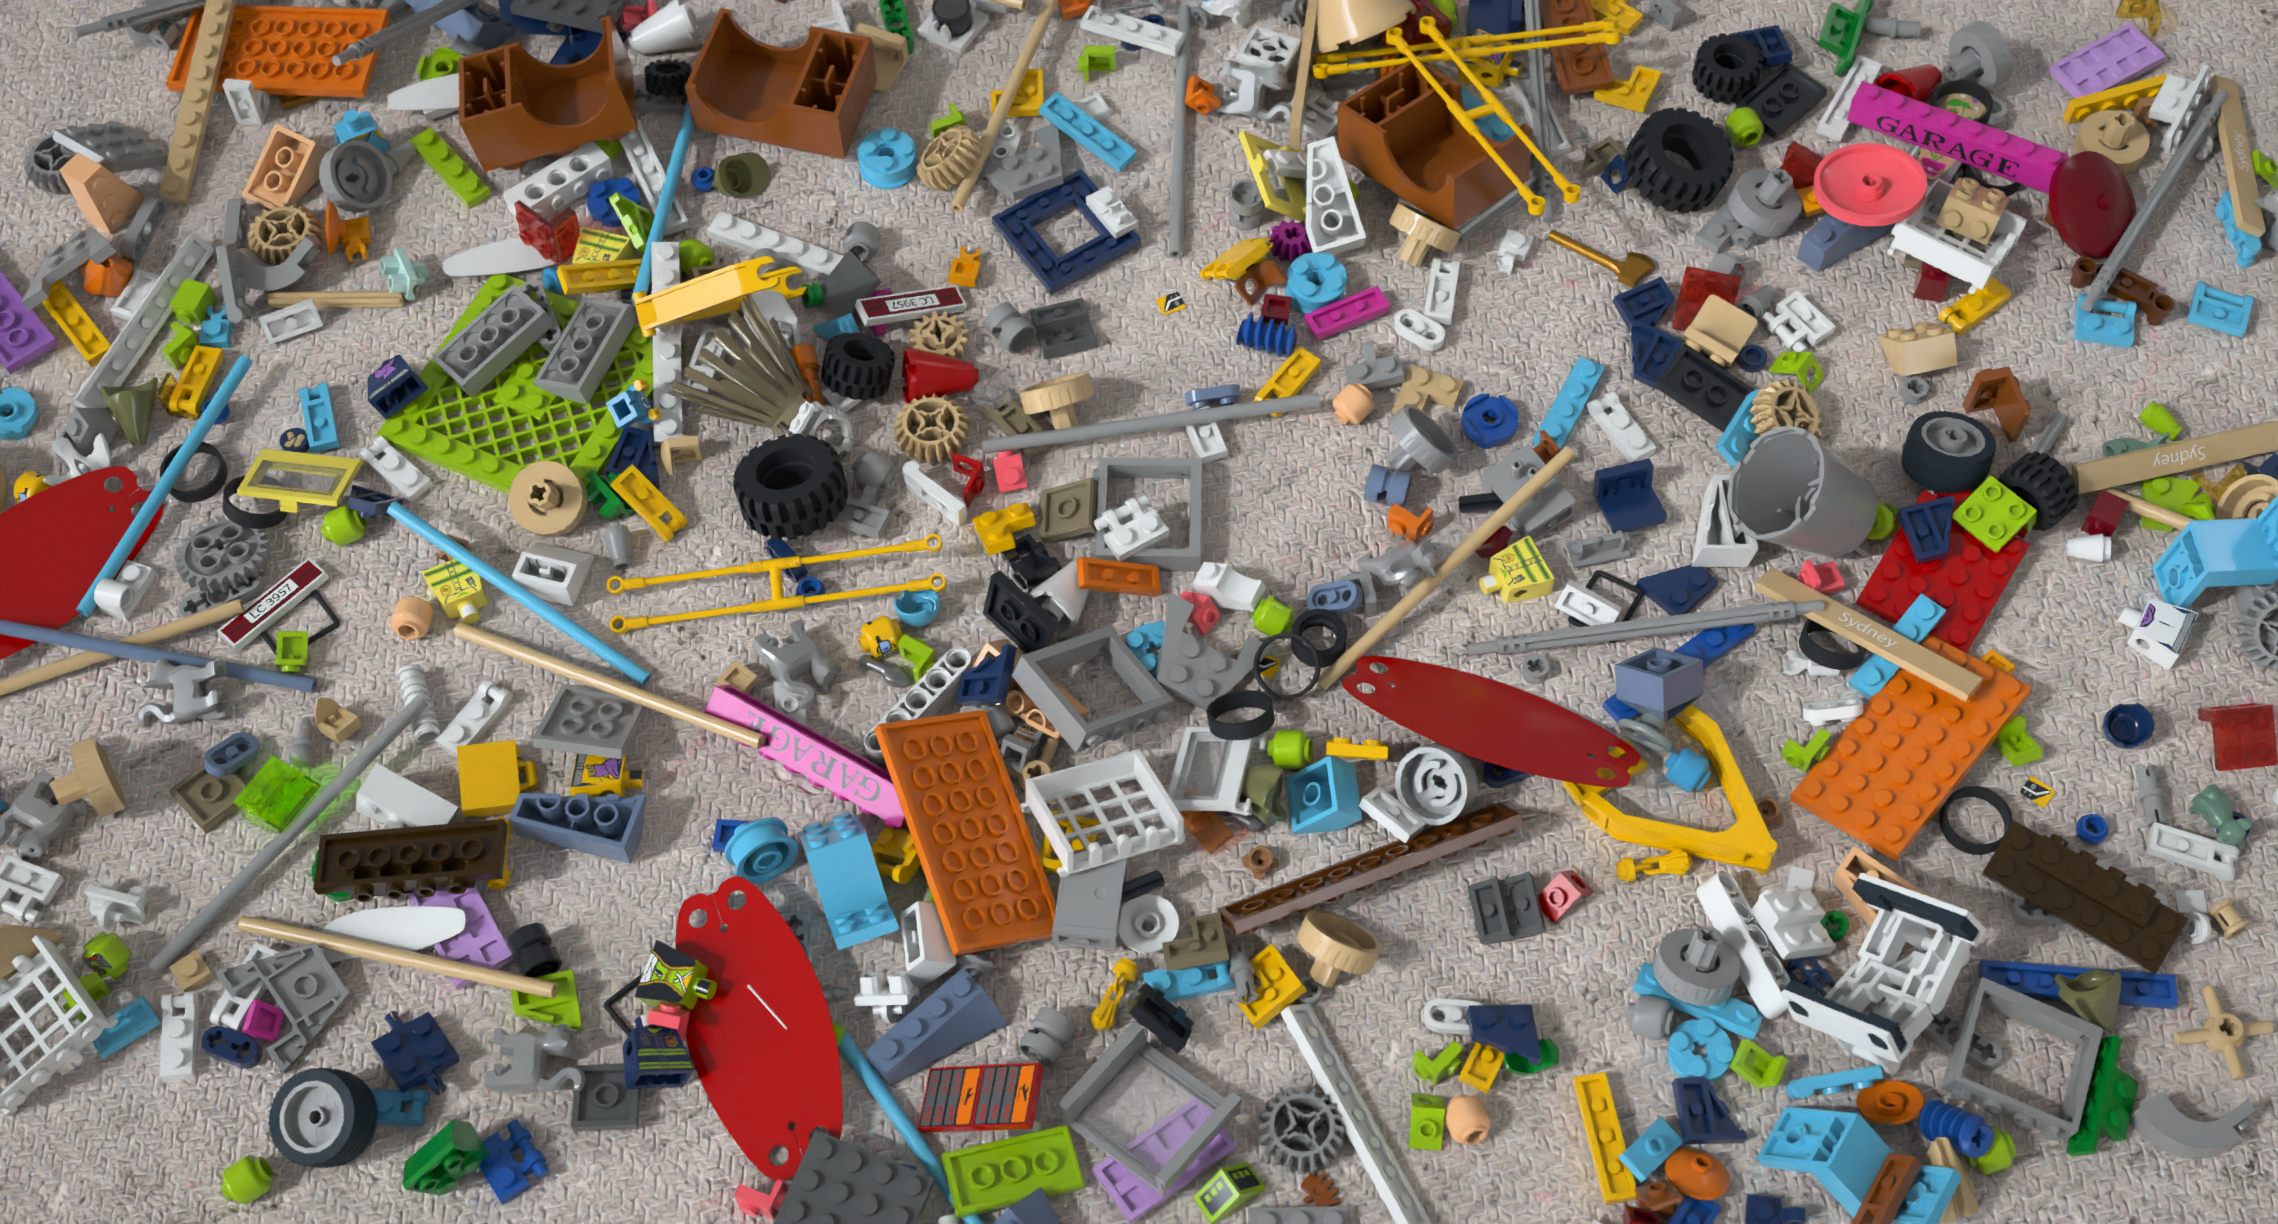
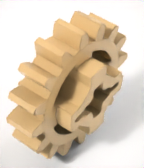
M934 311L931 318L922 315L923 322L915 321V329H910L909 331L910 348L956 358V356L964 357V349L969 348L968 329L965 328V322H958L957 315L948 318L946 311L943 312L942 316H938L936 311Z

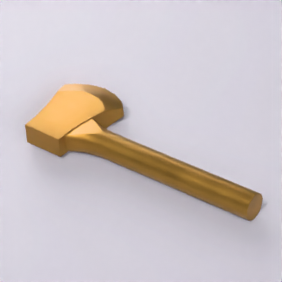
M1553 229L1548 235L1549 240L1608 268L1618 276L1617 281L1631 288H1634L1642 278L1655 269L1654 262L1648 256L1641 253L1628 252L1626 262H1621Z

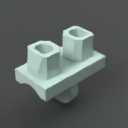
M403 247L395 248L394 256L381 257L379 268L382 275H388L387 284L390 293L403 292L406 300H415L413 288L416 284H424L428 278L429 270L427 266L422 262H410Z

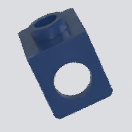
M1617 154L1600 176L1615 194L1620 193L1631 179L1626 172L1625 155ZM1616 168L1622 173L1621 181L1618 184H1614L1611 181V173Z

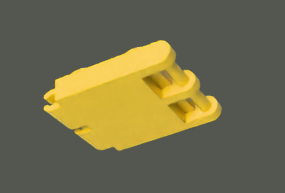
M1270 238L1244 239L1200 271V277L1202 279L1213 277L1219 280L1225 278L1238 279L1247 272L1246 268L1252 264L1260 263L1267 257L1266 253L1270 251L1269 249L1273 246V243H1266Z

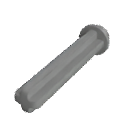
M2055 412L2029 452L2037 451L2040 454H2047L2065 427L2068 417L2060 412Z

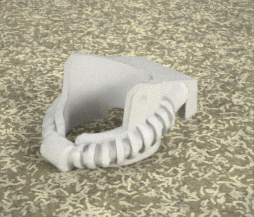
M805 401L800 406L798 415L790 424L789 431L807 437V435L815 436L817 427L828 418L837 419L841 427V435L845 438L839 447L837 445L832 447L835 448L839 456L843 455L845 451L849 453L854 445L851 439L854 432L851 420L837 407L822 406L816 401L812 403Z

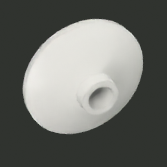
M1145 894L1127 901L1122 906L1118 934L1123 943L1130 949L1140 953H1155L1163 950L1162 943L1175 940L1179 930V917L1174 906L1165 898L1154 894ZM1145 925H1152L1154 927L1152 931L1148 932L1142 928Z

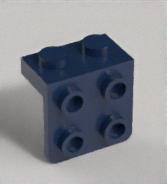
M1469 0L1466 35L1474 36L1477 29L1491 35L1519 32L1520 28H1525L1526 22L1525 12H1521L1522 8L1525 9L1524 0ZM1518 39L1506 40V41L1518 42Z
M1650 458L1595 471L1593 496L1613 533H1616L1618 530L1629 532L1665 523L1667 520V514L1651 486L1654 466Z

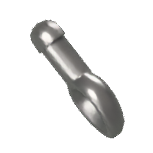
M868 654L860 657L859 665L861 668L869 669L882 675L884 681L890 686L904 688L911 684V676L902 666L897 664L886 665L873 659V656Z
M1211 811L1217 818L1233 820L1253 833L1258 832L1262 827V822L1257 817L1253 818L1249 815L1244 816L1228 811Z

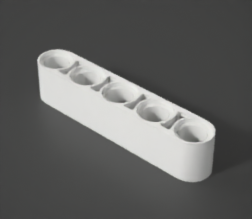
M954 647L948 650L867 733L864 738V745L870 762L878 766L885 762L882 751L873 749L879 746L874 731L878 724L934 717L958 693L962 674L972 668L971 655L967 649ZM956 664H964V666L959 668L953 667ZM937 684H944L941 688L934 687ZM918 704H923V705H925L924 707L919 708V709L913 708L914 706H916V705H918Z
M1720 870L1697 888V896L1714 928L1721 932V939L1737 954L1741 964L1740 976L1757 1008L1765 1017L1773 1020L1788 1010L1780 994L1791 979L1767 935L1752 914V908L1736 879L1726 870Z

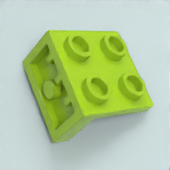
M1990 475L1952 514V520L1993 552L1997 553L2022 527L2029 531L2036 524L2037 510Z

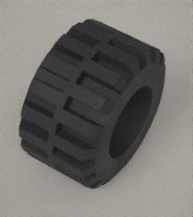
M1721 33L1719 37L1715 35L1709 37V40H1704L1701 47L1698 48L1692 72L1693 85H1696V90L1699 93H1704L1703 97L1706 99L1711 98L1713 102L1718 103L1722 101L1724 104H1730L1733 101L1735 104L1738 103L1758 84L1763 66V56H1760V49L1755 48L1756 44L1753 41L1748 42L1746 37H1737L1733 33H1730V35Z
M856 332L842 333V335L837 334L833 336V339H829L826 344L821 379L825 386L830 387L829 389L832 392L838 393L840 396L854 400L877 399L879 396L885 395L886 391L889 390L895 364V353L887 343H883L882 340L868 334Z
M2037 451L2026 453L2000 474L1998 478L2000 483L2037 510L2036 524L2031 528L2032 530L2046 531L2051 529L2078 505L2079 495L2077 492L2079 490L2074 483V478L2068 473L2065 466H2062L2055 458H2050L2048 454H2040Z

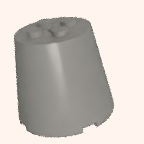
M1796 426L1777 427L1754 440L1749 445L1752 449L1743 461H1737L1729 481L1727 501L1729 513L1734 524L1739 526L1746 535L1757 540L1826 557H1838L1857 548L1871 531L1877 514V496L1873 486L1812 433Z

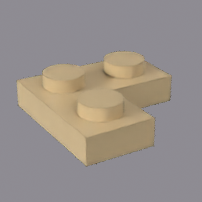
M1410 365L1405 382H1403L1393 406L1392 414L1395 415L1405 404H1411L1424 411L1427 401L1455 408L1464 381Z

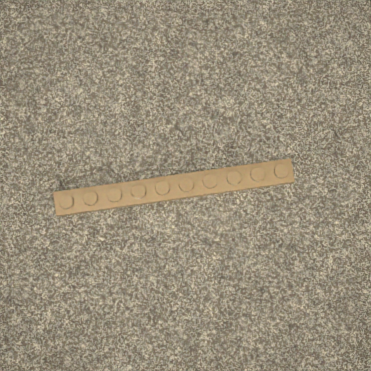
M237 0L206 1L159 191V196L165 197L167 204L188 205Z

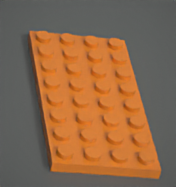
M236 5L215 93H225L223 89L225 79L252 81L255 90L266 91L270 95L365 98L380 50L359 60H350L340 66L333 64L332 57L347 50L349 45L387 28L391 15L388 9ZM205 7L194 9L191 13L166 82V86L170 91L184 92Z
M1930 634L1920 644L1921 646L1983 678L1981 686L1969 700L1965 702L1900 667L1880 692L1875 693L1865 704L1863 714L1857 716L1855 721L1850 722L1830 746L1831 749L1825 757L1815 764L1790 794V801L1895 861L1899 860L2005 728L2006 724L2032 694V687Z
M985 710L878 724L874 731L953 956L1052 937L1056 902Z

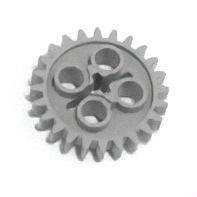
M222 515L219 522L215 523L211 518L209 519L208 526L198 524L199 531H188L191 538L181 539L183 546L176 547L178 555L174 556L177 563L175 567L183 582H188L190 588L197 586L199 591L203 592L208 587L210 593H214L217 587H221V590L226 592L229 585H232L234 589H238V582L242 581L248 584L249 580L247 577L250 575L258 577L256 569L266 568L264 561L271 559L269 552L272 551V547L270 545L271 540L265 529L243 527L231 520H226L224 515Z

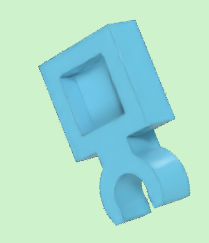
M223 304V309L220 313H216L214 307L209 305L207 307V314L210 320L202 321L199 344L200 346L213 348H230L233 325L227 318L225 304Z

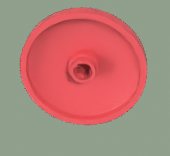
M1877 143L1853 144L1831 152L1817 166L1813 183L1815 198L1828 214L1843 222L1867 227L1891 225L1910 217L1923 204L1927 190L1926 173L1914 157L1901 149Z

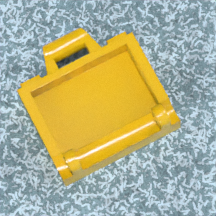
M515 740L457 746L463 818L511 814L520 793H526L538 788L537 766L531 761H519L521 760L519 746L516 747ZM525 770L526 783L520 784L519 771Z

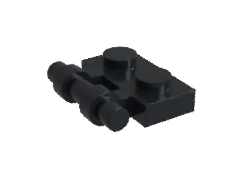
M1144 982L1139 988V994L1136 996L1128 1013L1134 1017L1139 1025L1146 1027L1156 1035L1163 1045L1170 1047L1178 1054L1186 1046L1194 1022L1186 1016L1187 1012L1180 1006L1175 1007L1164 998L1165 993L1159 988L1154 989Z

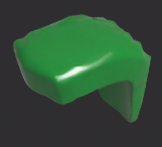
M1551 1038L1538 1040L1541 1055L1539 1065L1529 1064L1530 1059L1513 1052L1510 1053V1056L1504 1054V1063L1508 1070L1515 1074L1523 1076L1537 1074L1559 1063V1048Z

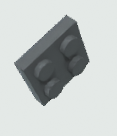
M624 1064L576 1065L577 1068L584 1072L586 1080L581 1091L574 1090L572 1130L638 1129L641 1089L626 1088Z

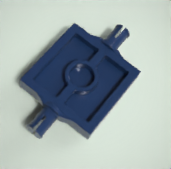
M392 1011V1016L388 1013L385 1020L392 1030L371 1041V1045L400 1092L403 1093L416 1085L428 1083L435 1095H441L440 1090L444 1093L447 1086L439 1076L449 1067L459 1063L460 1059L458 1053L431 1013L427 1012L406 1023H403L397 1011Z

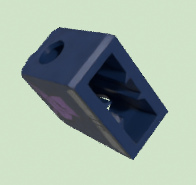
M401 355L385 360L381 367L367 378L368 402L386 420L429 389L428 385Z

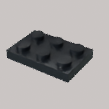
M1788 62L1782 64L1736 104L1735 109L1742 107L1754 109L1764 125V132L1777 139L1826 97L1828 89Z
M1685 343L1654 386L1723 433L1747 395L1755 390Z
M1000 570L991 575L983 615L1026 654L1056 644L1061 626L1056 619L1044 611L1032 597L1023 592L1012 579H1009Z

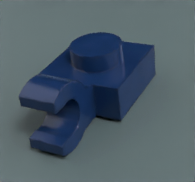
M1747 1194L1744 1224H1802L1805 1222L1804 1208H1781V1198Z

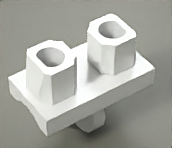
M105 879L99 887L89 885L85 890V894L90 898L89 910L93 916L98 917L100 927L108 929L115 921L123 922V920L141 925L146 919L144 906L148 901L146 889L134 885L126 894L122 893L119 883L114 880Z
M907 971L892 972L888 975L889 987H882L881 974L879 972L865 973L860 977L861 992L854 997L855 1006H873V1014L881 1015L885 1024L894 1023L897 1014L905 1013V1004H909L912 997L920 995L919 986H911Z

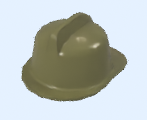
M753 152L728 156L720 162L715 170L714 181L711 185L712 187H717L721 194L727 197H748L758 194L767 188L771 177L770 169L766 161L760 155Z

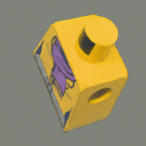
M1477 29L1474 36L1488 34V36H1491V34L1480 29ZM1507 41L1489 42L1488 45L1472 46L1471 48L1490 46L1491 48L1512 44ZM1513 52L1462 60L1484 86L1491 87L1500 86L1506 75L1519 78L1524 67L1523 62L1513 60ZM1457 66L1458 81L1473 84Z
M587 754L576 755L570 785L571 796L589 794V796L607 797V794H620V797H625L626 788H643L644 771L628 770L625 754L622 759Z

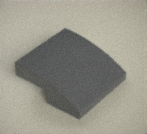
M849 250L821 284L823 301L838 317L849 313L854 317L858 312L855 307L857 299L869 298L881 284V281L875 272L863 263L858 254Z
M1083 298L1030 310L1032 323L1036 328V336L1044 359L1098 347L1097 338L1090 323L1089 312Z
M1530 871L1504 880L1494 877L1467 886L1482 945L1508 942L1547 932L1534 877Z

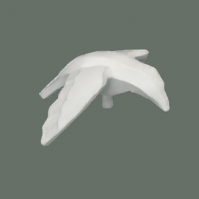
M99 433L95 437L93 443L94 450L87 457L79 454L68 438H57L52 445V450L65 460L70 471L62 476L48 475L43 479V482L50 486H55L85 473L112 467L111 455L103 433ZM104 481V488L108 491V485Z

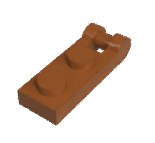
M1888 1153L1851 1224H1891L1922 1166L1915 1156Z

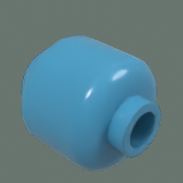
M1689 747L1683 748L1680 753L1674 750L1664 764L1669 768L1666 773L1667 780L1685 792H1691L1694 789L1699 791L1712 773L1708 769L1710 766L1709 760Z

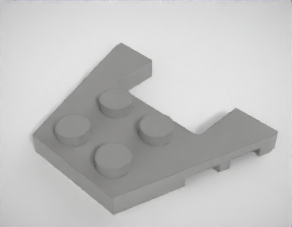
M1051 124L1035 130L1036 140L1040 144V148H1032L1023 154L1006 157L1003 161L992 163L990 158L987 157L979 177H985L990 180L993 187L1013 201L1064 184L1058 127Z
M91 226L84 231L81 229L75 231L69 237V241L61 246L57 244L48 250L47 256L21 303L28 310H31L49 298L50 286L89 259L98 265L116 253L117 250Z
M1171 593L1167 599V612L1163 626L1164 632L1156 680L1164 689L1207 711L1209 704L1213 700L1227 694L1254 668L1255 654L1263 642L1249 635L1236 660L1224 655L1183 632V627L1195 605ZM1268 645L1264 649L1260 662L1271 652L1273 647Z
M316 943L279 952L275 956L257 961H247L246 964L232 968H222L215 972L232 998L259 980H263L293 1025L294 1031L266 1048L282 1074H285L351 996Z

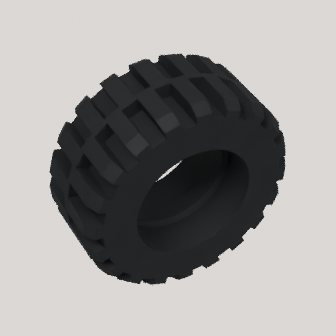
M1666 108L1652 113L1650 117L1644 120L1627 147L1625 154V164L1627 166L1625 168L1628 177L1632 178L1630 180L1634 189H1639L1640 196L1651 200V204L1657 208L1659 206L1664 207L1665 211L1674 212L1678 210V213H1689L1690 210L1691 212L1702 210L1703 207H1707L1712 203L1733 172L1734 154L1733 150H1729L1731 143L1728 137L1725 138L1723 136L1724 131L1719 126L1716 127L1712 124L1713 120L1708 117L1705 119L1697 111L1688 112L1687 108H1677L1676 110L1674 108ZM1664 150L1681 155L1692 165L1694 170L1678 166L1671 161Z
M793 434L790 437L781 435L777 436L778 439L772 441L768 439L762 442L760 447L755 446L749 451V455L741 459L734 473L733 488L747 525L765 537L770 535L771 538L781 540L782 537H787L788 540L797 539V536L801 535L807 537L812 535L813 531L823 530L827 527L828 522L833 523L839 516L838 512H842L849 493L848 484L837 451L826 441L818 440L817 437L807 435V437H803L801 434ZM801 483L800 485L795 486L793 488L781 490L782 488L787 487L789 485Z

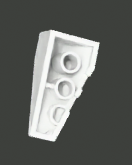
M1334 136L1309 143L1307 149L1306 232L1313 253L1339 254L1365 246L1366 241L1363 226Z

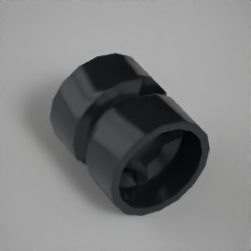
M532 923L514 931L507 939L508 947L514 959L518 960L517 966L522 976L536 978L556 973L561 968L562 961L556 948L550 947L552 939L544 924Z

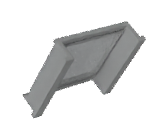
M1133 1022L1062 1097L1057 1106L1063 1111L1068 1126L1165 1197L1167 1190L1234 1116L1241 1114L1239 1105L1243 1100L1233 1091L1226 1098L1218 1094L1148 1044L1144 1028Z

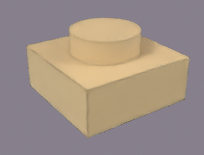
M736 660L716 680L717 686L730 684L747 694L759 682L758 675Z
M197 949L169 967L185 992L194 991L215 977Z

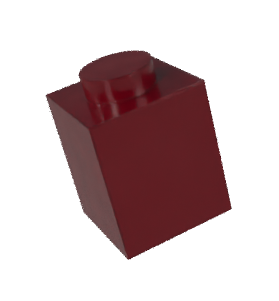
M1922 261L1916 275L1913 298L1941 303L1949 284L1950 274Z
M2101 489L2083 523L2081 531L2088 533L2090 536L2103 534V537H2111L2129 501Z

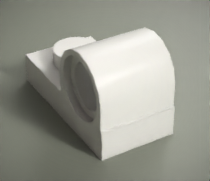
M225 79L223 89L237 123L263 126L270 104L269 95L266 91L255 90L252 81Z
M127 560L115 580L103 578L97 584L94 599L99 606L98 608L104 614L128 621L156 575L155 570L152 567Z

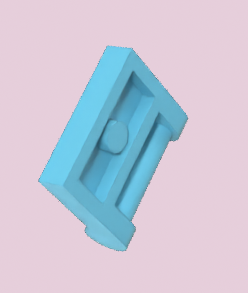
M2197 281L2186 321L2242 338L2246 331L2254 297L2246 294L2244 297L2206 286L2207 283Z
M2079 293L2075 306L2074 340L2131 348L2134 342L2136 302L2126 301V303L2098 299L2092 308L2093 310L2123 314V318L2084 311L2081 308V304L2087 297V294Z

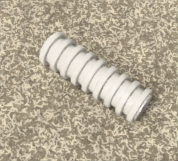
M416 664L403 666L397 671L396 677L399 680L398 684L403 695L404 706L406 707L417 695L428 704L410 723L413 739L417 743H430L436 740L441 732L438 728L432 700L429 697L430 693L427 689L428 686L425 682L423 669L420 665Z

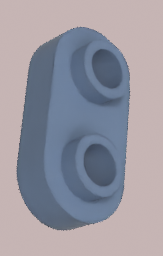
M1239 384L1203 388L1185 393L1186 405L1192 406L1193 410L1216 402H1220V406L1232 405L1237 403V398L1241 397Z
M1350 580L1319 584L1310 590L1307 596V605L1310 610L1325 609L1335 614L1348 612L1360 605L1363 592L1358 584Z
M245 732L231 735L206 752L204 769L210 775L216 777H225L234 773L257 757L258 739L252 734Z

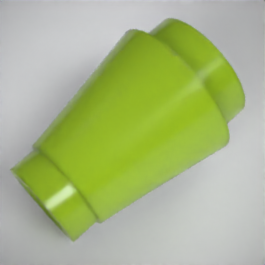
M2154 400L2138 416V419L2143 422L2141 425L2162 435L2169 432L2170 436L2168 439L2171 441L2183 429L2162 403L2157 404Z

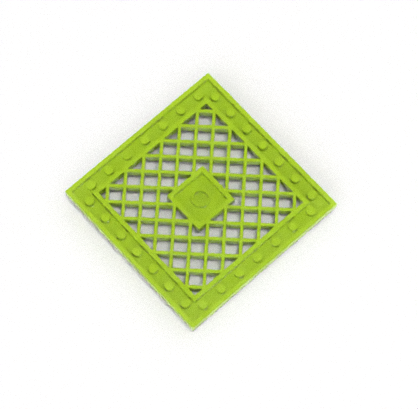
M504 273L492 274L435 354L513 284L520 288L525 282ZM545 290L561 331H564L580 303ZM535 291L530 292L531 299L535 303L539 302ZM634 324L620 348L622 352L616 355L611 364H615L617 370L605 374L600 383L602 391L595 392L588 404L572 400L568 401L566 398H563L564 402L558 404L562 397L535 386L533 381L548 358L535 361L534 355L546 352L540 344L530 345L511 363L512 368L503 370L487 384L496 383L497 389L484 393L480 390L473 398L467 397L463 399L462 393L465 391L455 382L454 385L449 386L453 380L431 358L419 374L429 389L387 419L376 436H382L395 448L507 494L510 493V487L519 472L525 469L526 466L539 461H555L568 467L566 462L573 460L569 468L582 479L586 487L590 482L586 475L593 470L600 477L609 464L623 428L617 427L608 406L592 410L590 404L606 400L607 403L610 401V398L616 397L627 390L638 379H646L647 382L645 384L649 385L647 390L640 392H644L647 400L653 398V336L643 338L641 327ZM550 329L546 331L547 337L549 334H552ZM681 343V354H682L683 351L685 350L683 343ZM530 357L531 362L523 358ZM634 358V365L620 368V362ZM521 359L516 366L515 361ZM630 376V378L625 384L624 377ZM620 379L622 385L606 389L605 383ZM506 380L503 386H501L500 381ZM458 395L459 400L444 404L443 398ZM493 400L495 406L487 408L485 402ZM439 402L440 406L434 407L435 404ZM481 404L483 410L467 413L466 408ZM587 406L588 412L573 416L571 410ZM462 409V416L448 419V413ZM509 412L516 414L518 416L511 418ZM568 412V418L554 422L553 415ZM505 413V420L491 423L490 417ZM443 416L444 421L429 425L428 419ZM548 418L550 423L543 425ZM602 418L597 425L595 420ZM486 419L487 425L472 429L471 423ZM589 421L592 422L593 427L581 431L577 430L576 425ZM533 422L538 423L541 426L534 427ZM529 423L530 429L515 433L514 427ZM464 425L467 426L468 431L453 435L451 429ZM569 427L573 428L574 433L558 437L557 431ZM510 429L511 435L496 439V432ZM447 431L448 436L443 435L440 432ZM553 432L554 439L539 443V436ZM490 435L491 441L476 444V438ZM534 439V445L520 449L519 442ZM588 439L584 446H582L581 441ZM471 440L472 446L465 444L463 442ZM577 442L578 449L563 453L562 446ZM514 444V451L500 454L499 448ZM558 448V455L544 459L542 452ZM492 450H495L496 456H495V455H492V454H490V453H488V452H489V451H492ZM538 454L540 460L524 464L523 458ZM519 460L520 466L512 463V461ZM559 490V492H560L561 499H560V503H559V505H558V508L560 507V505H561V503H562V494H561V491H560V490Z

